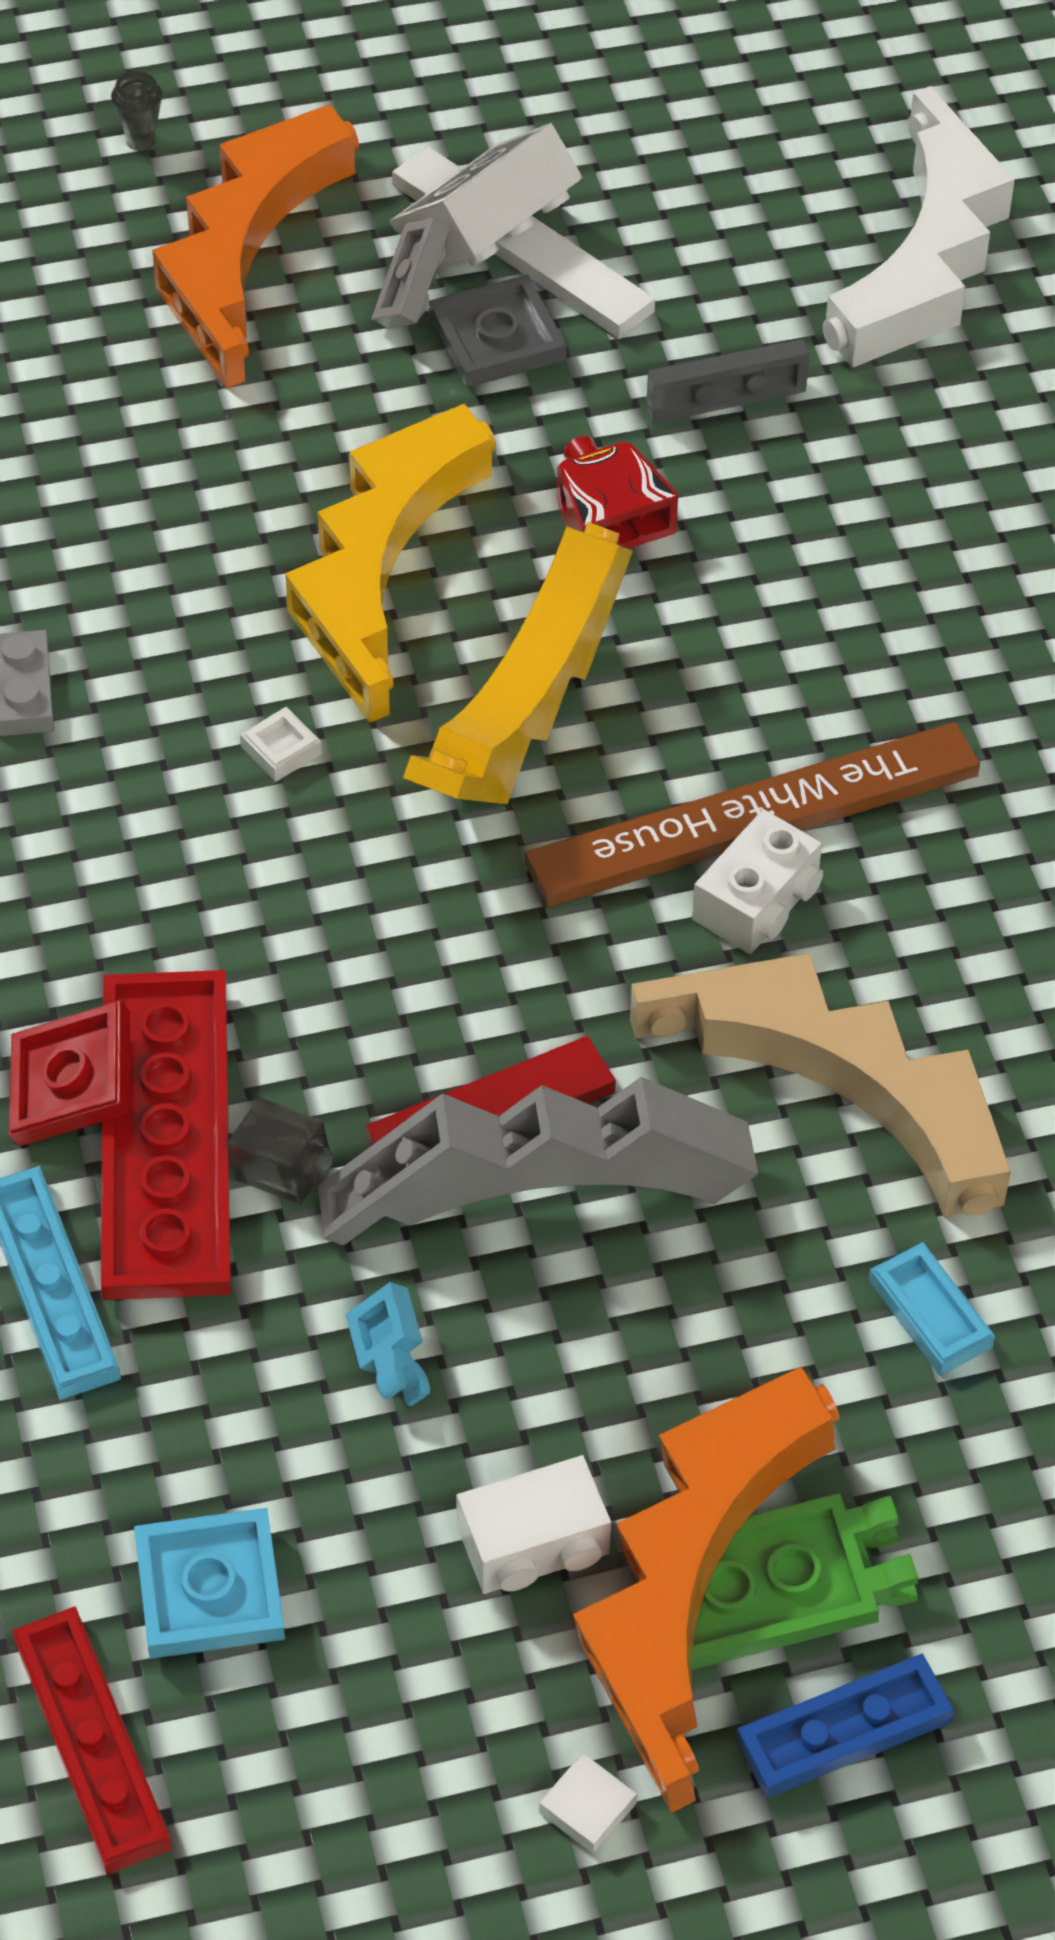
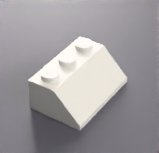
M549 123L494 145L396 215L389 222L393 229L401 234L405 223L435 217L450 226L444 244L446 254L442 263L450 266L468 259L471 266L495 254L499 250L495 242L504 235L507 239H511L533 226L534 221L531 216L541 209L543 213H546L566 202L570 198L566 190L583 177L553 124Z

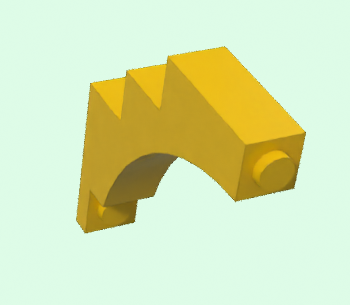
M465 404L350 451V488L355 496L318 511L319 550L324 557L285 573L288 613L369 723L390 715L389 690L394 687V682L388 667V630L382 605L388 578L394 564L410 537L429 516L467 488L492 476V452L496 449L494 435L485 421H478Z
M587 522L584 532L566 526L545 581L506 655L472 701L452 720L439 728L430 756H410L403 778L456 799L508 804L531 739L548 740L570 677L585 680L587 678L633 552L630 549L616 545L620 533Z

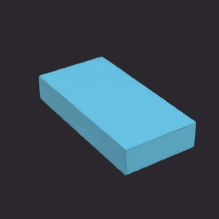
M924 1242L870 1269L868 1281L939 1376L993 1348L995 1335Z

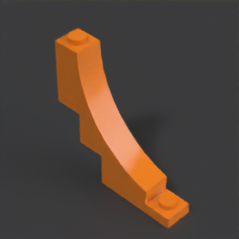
M331 104L219 144L222 184L186 196L189 237L152 250L156 290L226 389L246 382L244 358L249 356V347L246 341L247 326L244 289L251 264L259 248L275 226L295 207L331 184L355 174V151L359 149L357 133L349 121L344 122Z
M802 1366L659 1435L664 1467L679 1493L616 1523L622 1554L638 1583L573 1614L579 1643L670 1813L696 1801L691 1775L700 1770L696 1758L683 1734L697 1727L692 1695V1653L698 1616L704 1594L715 1568L734 1535L768 1496L804 1467L836 1449L833 1423L840 1420L836 1404L823 1384L814 1388Z

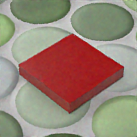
M120 1000L11 1034L9 1137L18 1146L130 1114V1011Z

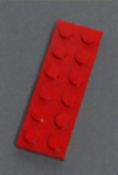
M226 970L103 975V1005L120 1000L130 1011V1114L102 1122V1299L125 1300L231 1295Z

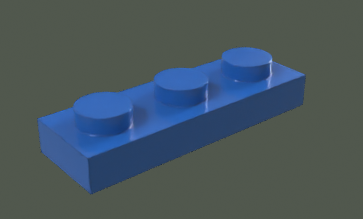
M922 1653L739 1727L737 1729L736 1741L765 1798L768 1799L952 1723L954 1709Z

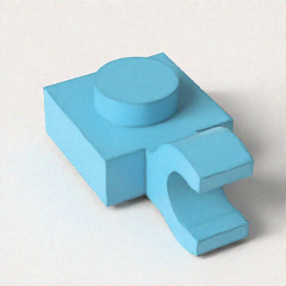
M389 1282L345 1315L360 1369L377 1374L376 1382L383 1398L390 1399L402 1390L406 1405L413 1406L430 1394V1384L425 1372L410 1355V1351L423 1341L408 1288Z

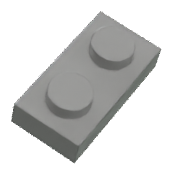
M435 217L405 223L371 320L387 329L417 324L418 319L423 315L428 306V290L434 273L444 260L446 254L444 244L450 226Z
M46 630L1 633L0 736L54 731Z

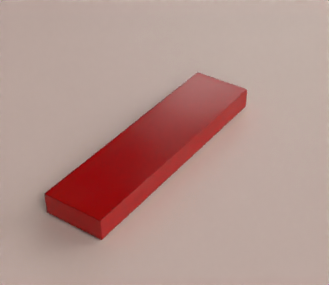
M587 1035L443 1094L500 1116L541 1085L589 1104L615 1093L616 1080ZM438 1096L367 1124L366 1138L372 1146Z
M76 1606L11 1630L13 1641L106 1875L172 1850L171 1838Z

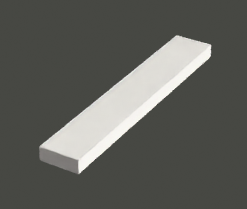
M428 146L392 171V185L417 201L462 168ZM533 216L531 217L534 225L511 239H507L504 235L495 242L499 249L495 253L496 256L522 274H528L531 280L618 339L655 312L654 297Z

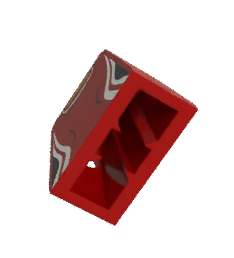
M579 436L566 445L563 452L566 460L557 466V502L565 526L581 532L585 531L587 522L620 533L616 545L627 549L676 534L678 494L631 443L620 442L598 449L591 437Z

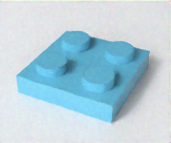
M267 1508L134 1526L150 1659L285 1640Z

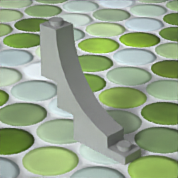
M640 1077L598 1108L541 1085L500 1116L442 1093L317 1187L324 1239L344 1246L384 1216L413 1225L436 1214L469 1203L500 1195L541 1188L572 1185L637 1186L671 1191L715 1204L758 1175V1169L747 1121L644 1077Z

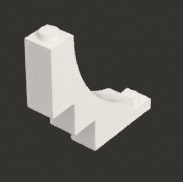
M931 86L913 93L911 116L908 119V130L912 140L916 143L913 173L920 191L922 209L915 226L903 244L882 265L851 286L828 296L826 320L823 322V334L829 347L834 351H838L852 368L960 325L965 285L961 280L985 271L990 231L986 227L1006 220L1010 215L1015 179Z

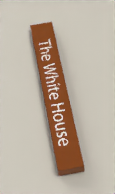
M952 722L525 851V865L546 908L719 856L762 809L797 829L804 830L977 777L980 762L957 723Z

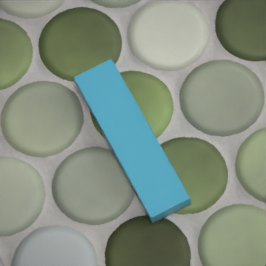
M40 1166L0 1178V1247L58 1399L62 1400L121 1380L116 1358Z

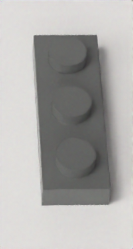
M798 339L648 370L646 410L652 424L806 392L810 353L804 340Z

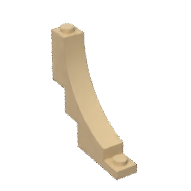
M810 953L632 984L630 1022L635 1039L654 1035L667 1037L683 1030L695 1029L702 1055L733 1057L764 1063L799 1074L826 1086L872 1116L900 1142L926 1178L944 1217L963 1213L971 1216L981 1215L996 1207L1004 1206L1011 1170L969 1050L908 1060L889 1001L829 1011Z

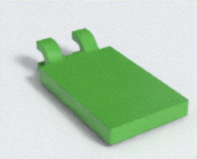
M838 1493L749 1516L734 1535L719 1560L704 1594L695 1629L692 1670L879 1622V1610L876 1603L886 1606H900L917 1602L918 1594L915 1584H918V1575L911 1554L896 1557L881 1565L872 1567L866 1547L879 1548L898 1543V1534L895 1526L899 1525V1518L891 1496L879 1498L863 1506L846 1510L841 1494Z

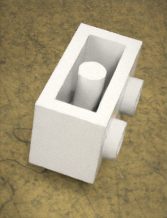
M762 809L694 884L692 921L751 955L766 937L774 939L781 932L786 924L790 910L800 899L803 901L809 900L818 889L823 878V870L819 869L822 842Z
M583 1455L456 1494L457 1529L483 1594L499 1589L504 1591L520 1590L532 1584L538 1577L562 1569L569 1571L582 1570L592 1566L602 1556L609 1555L611 1520Z

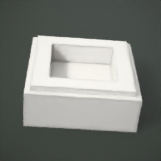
M287 707L240 734L241 748L275 782L322 754L321 741Z
M582 1753L539 1802V1814L594 1854L637 1804V1793Z

